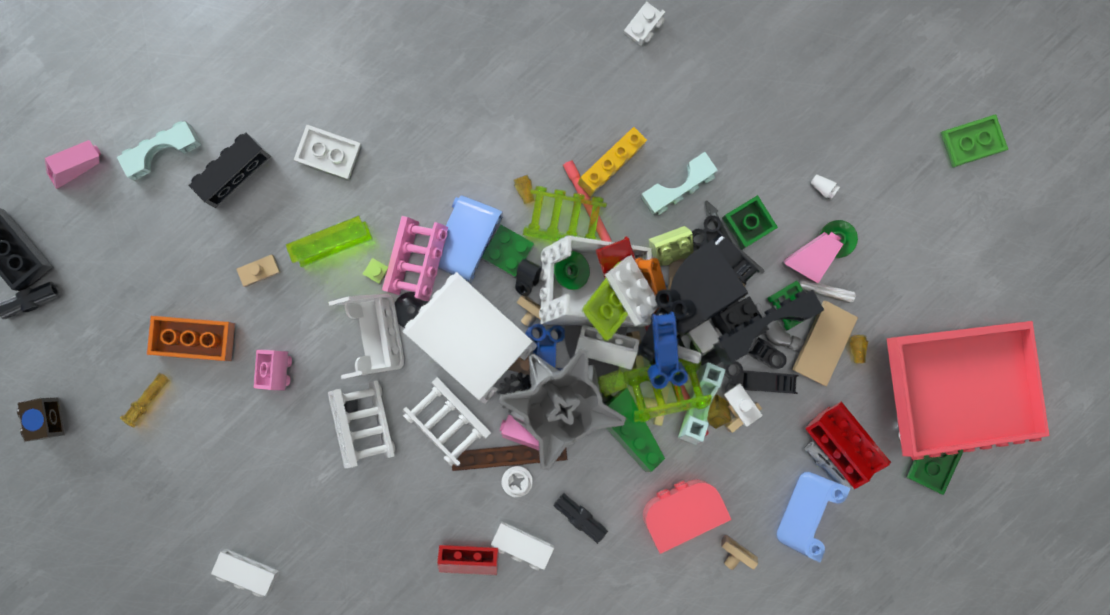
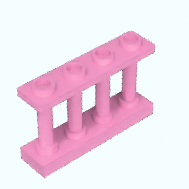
M402 216L382 290L396 295H400L401 289L415 292V298L429 301L447 237L448 227L434 222L432 229L418 226V221ZM416 234L430 236L428 247L413 245ZM411 252L425 255L423 266L408 263ZM406 271L420 273L418 285L403 282Z

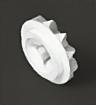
M520 466L510 467L503 474L502 487L512 497H522L532 487V476L526 468ZM513 474H515L517 478H525L523 479V481L520 482L522 489H520L517 485L510 486V484H512V482L514 481Z

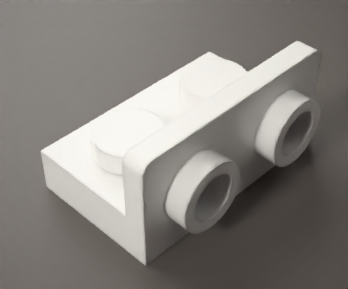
M646 1L623 33L640 46L644 42L648 43L654 35V29L656 27L660 28L664 23L665 11L662 9L660 12Z

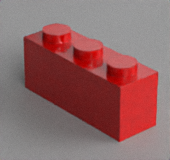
M439 545L437 561L439 573L497 575L498 548Z

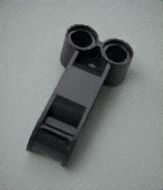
M715 215L706 217L704 229L698 228L692 231L693 247L699 249L698 246L701 244L694 242V237L697 235L704 236L702 242L713 240L740 281L746 285V282L756 272L759 273V270L720 232L722 226L719 217ZM710 222L718 224V227L713 230L707 226Z
M675 289L661 290L656 294L655 301L659 309L655 315H666L673 311L676 328L682 318L690 317L695 313L696 306L694 302L689 299L680 300V294ZM682 305L685 307L684 313L682 312ZM652 322L637 351V356L641 355L651 366L655 364Z
M737 361L723 366V369H726L724 375L729 378V381L724 382L721 390L723 394L728 391L727 388L730 384L735 386L741 384L744 390L798 394L796 392V379L799 375L743 371V366ZM732 364L737 368L735 375L729 373V367Z

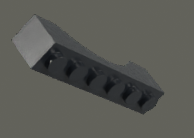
M802 290L794 295L795 299L790 300L788 298L780 302L781 307L777 309L772 307L764 311L765 316L760 318L758 315L750 319L749 325L741 324L734 328L733 334L729 335L727 332L718 337L719 341L713 344L723 365L733 363L747 355L757 334L771 322L778 320L802 322L824 311L814 290L808 292Z

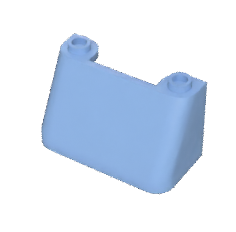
M461 195L459 198L456 197L452 204L454 209L446 224L448 232L438 269L451 275L457 272L471 284L475 277L476 270L474 269H478V264L494 231H496V225L500 224L503 218V211Z
M812 472L801 474L777 530L779 542L815 561L821 562L825 547L821 541L813 538L828 501L837 504L844 502L851 488Z

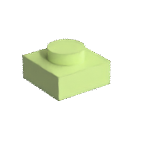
M372 258L363 275L381 284L388 267Z

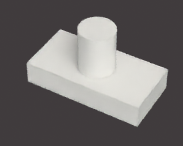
M737 384L723 394L745 427H748L763 416L741 384Z

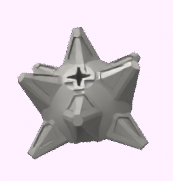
M579 349L562 371H558L536 354H532L529 356L531 389L501 395L499 400L501 405L512 410L511 416L539 441L540 468L546 470L550 469L566 446L573 445L584 436L590 435L593 430L622 426L626 417L602 403L596 369L594 365H588V351L585 349Z

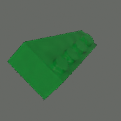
M628 388L621 389L605 405L626 417L624 425L606 429L645 472H652L665 460V457Z

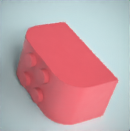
M699 479L687 482L682 480L674 484L675 488L671 490L666 488L657 492V496L647 502L643 510V521L660 554L732 520L716 488Z

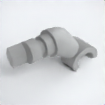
M759 303L755 304L761 316H765L761 311L762 306ZM773 321L767 325L770 330L766 331L765 334L772 344L784 347L787 345V348L793 351H801L805 340L794 335L790 337V334L786 333L785 329H782L778 321Z

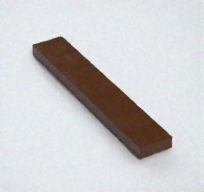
M525 445L465 450L457 458L460 464L457 467L454 464L452 465V471L540 463L539 450ZM567 448L563 450L556 461L568 460Z

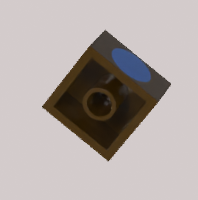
M58 397L39 398L18 403L17 415L21 420L22 427L20 433L24 438V442L65 435Z

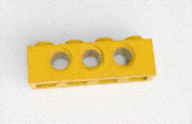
M633 127L580 177L577 184L591 197L645 145L647 139Z

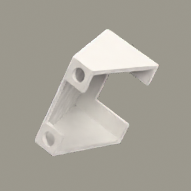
M566 236L543 249L541 252L542 270L540 273V279L542 280V288L540 290L541 308L539 311L541 324L593 326L581 309L605 280L595 250L615 242ZM631 245L635 259H644L645 255L646 260L652 258V248ZM571 251L582 254L590 267V276L587 283L576 290L562 287L554 274L555 263L571 256ZM568 268L567 271H568V274L570 275V274H571V270ZM628 315L620 327L641 328L650 325L651 315L642 324L637 326L634 325Z
M457 272L446 280V284L441 290H437L433 294L430 302L420 308L419 314L414 319H411L403 330L411 340L484 404L498 390L493 385L519 357L525 360L537 347L528 336Z

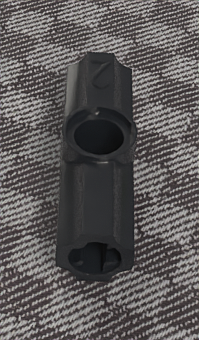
M47 282L33 289L21 290L14 297L0 302V317L8 319L22 312L26 313L36 310L41 304L58 298V288L53 282Z
M565 493L554 503L553 506L565 515L574 527L579 531H583L597 544L607 534L608 530L596 521L588 510L581 505L579 506Z

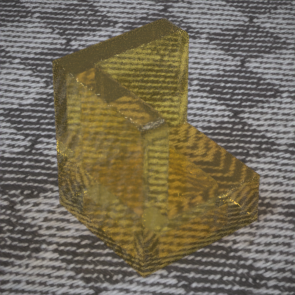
M717 394L713 397L707 416L709 425L715 429L731 421L730 409L727 407L729 405L728 401Z

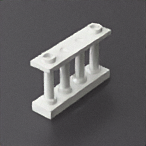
M437 377L431 383L433 386L432 391L411 411L405 407L403 409L405 413L403 417L410 424L414 422L445 455L444 460L450 466L454 464L457 467L460 464L457 458L477 438L480 439L482 437L486 439L491 432ZM437 396H442L446 400L445 406L423 425L416 416ZM455 409L460 414L458 416L459 419L437 439L430 430L449 411ZM464 424H469L473 428L472 433L450 453L443 444Z
M378 381L368 383L369 389L347 394L341 393V389L328 392L344 468L358 466L357 462L359 459L384 453L385 458L394 457L395 445L390 438L381 398L382 388L380 384L378 385ZM371 396L373 408L351 413L345 411L344 404L347 401ZM375 415L377 427L356 432L350 431L348 425L350 421ZM380 434L381 446L361 451L354 450V440Z

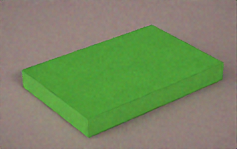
M996 114L941 132L953 168L1009 150Z

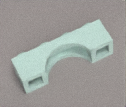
M180 121L175 123L173 128L158 132L156 137L141 141L138 144L139 146L124 150L117 159L126 176L135 181L151 172V161L154 155L161 149L172 147L185 154L201 146V143L192 126L186 121Z
M706 152L688 163V177L682 186L665 188L657 183L641 194V199L652 215L656 213L661 215L668 210L667 206L672 202L674 204L679 203L684 199V194L687 192L690 194L694 193L700 188L699 184L702 182L707 184L715 178L714 174L718 170Z
M709 362L700 367L678 436L679 439L694 445L704 441L709 425L707 421L709 407L721 386L726 369Z

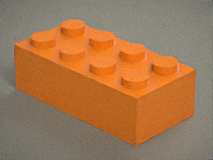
M151 316L147 355L232 361L235 323Z

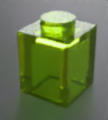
M621 369L597 377L599 380L600 393L603 392L604 396L628 388Z

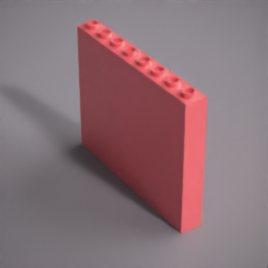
M1033 321L886 338L903 456L911 457V460L924 459L923 455L939 457L942 452H946V455L958 454V450L962 449L963 452L975 451V447L991 449L992 445L995 444L996 447L1009 446L1008 442L1024 444L1027 439H1029V442L1042 441L1041 437L1050 436Z

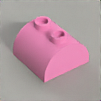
M256 350L253 388L286 390V386L290 384L287 367H290L292 364V358L288 356L287 351Z

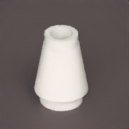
M818 174L810 183L826 199L832 200L840 189L836 182Z

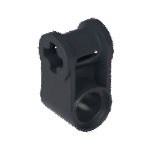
M525 258L520 262L517 268L515 289L519 294L523 296L530 295L533 286L539 283L542 266Z
M760 337L757 338L758 342L752 351L748 353L751 357L771 369L783 368L787 362V358L782 352ZM774 355L779 356L781 359L779 366L774 365L772 362Z

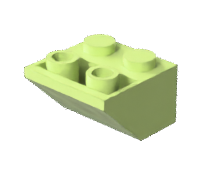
M685 226L649 239L653 257L659 260L660 266L669 265L679 259H686L694 252L693 234Z

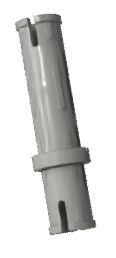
M811 442L806 446L805 451L816 460L818 466H822L839 484L852 488L842 473L815 442Z

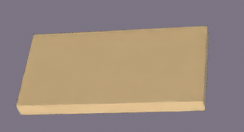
M823 301L822 307L824 311L817 314L792 370L827 387L858 317L828 301Z

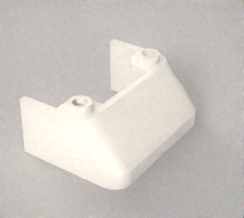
M391 295L348 296L329 302V306L344 305L349 318L359 319L365 356L357 358L355 362L356 372L341 375L342 379L393 371L403 367L404 355L395 303Z

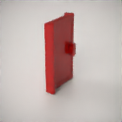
M627 236L621 241L595 250L604 278H606L605 274L626 257L632 255L633 259L636 260Z

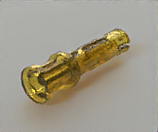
M159 372L140 398L130 404L131 407L125 415L120 416V419L134 428L142 414L147 413L149 404L170 379Z

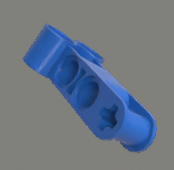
M673 311L666 315L656 316L653 314L655 364L650 366L647 371L650 382L656 389L666 387L669 381L676 386L684 385L688 380V374L683 364L678 362L675 315Z
M541 324L529 327L525 335L537 345L533 350V354H536L556 368V344L565 338V330L558 325L552 326L547 330ZM533 329L538 330L539 338L533 336ZM552 330L557 332V334H558V339H557V340H555V339L552 338V336H551V331H552Z

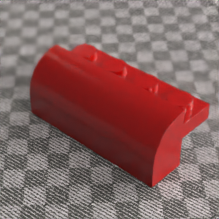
M842 401L831 408L829 406L823 410L805 428L854 489L868 483L875 473L888 467L891 463Z

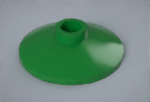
M831 221L820 231L819 236L824 232L828 235L832 232L841 236L840 242L843 243V246L835 258L848 256L857 246V231L847 221Z
M571 251V256L555 263L554 274L562 287L576 290L587 283L590 276V267L582 254ZM568 268L571 270V274H570V275L568 274V271H567Z

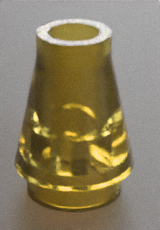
M528 175L514 179V187L524 204L535 201L532 181Z
M866 335L850 336L849 344L854 363H866L869 340L866 339Z

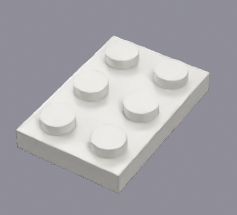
M306 125L294 161L349 180L362 144Z
M632 255L626 257L605 274L635 326L642 324L659 308L655 301V294Z

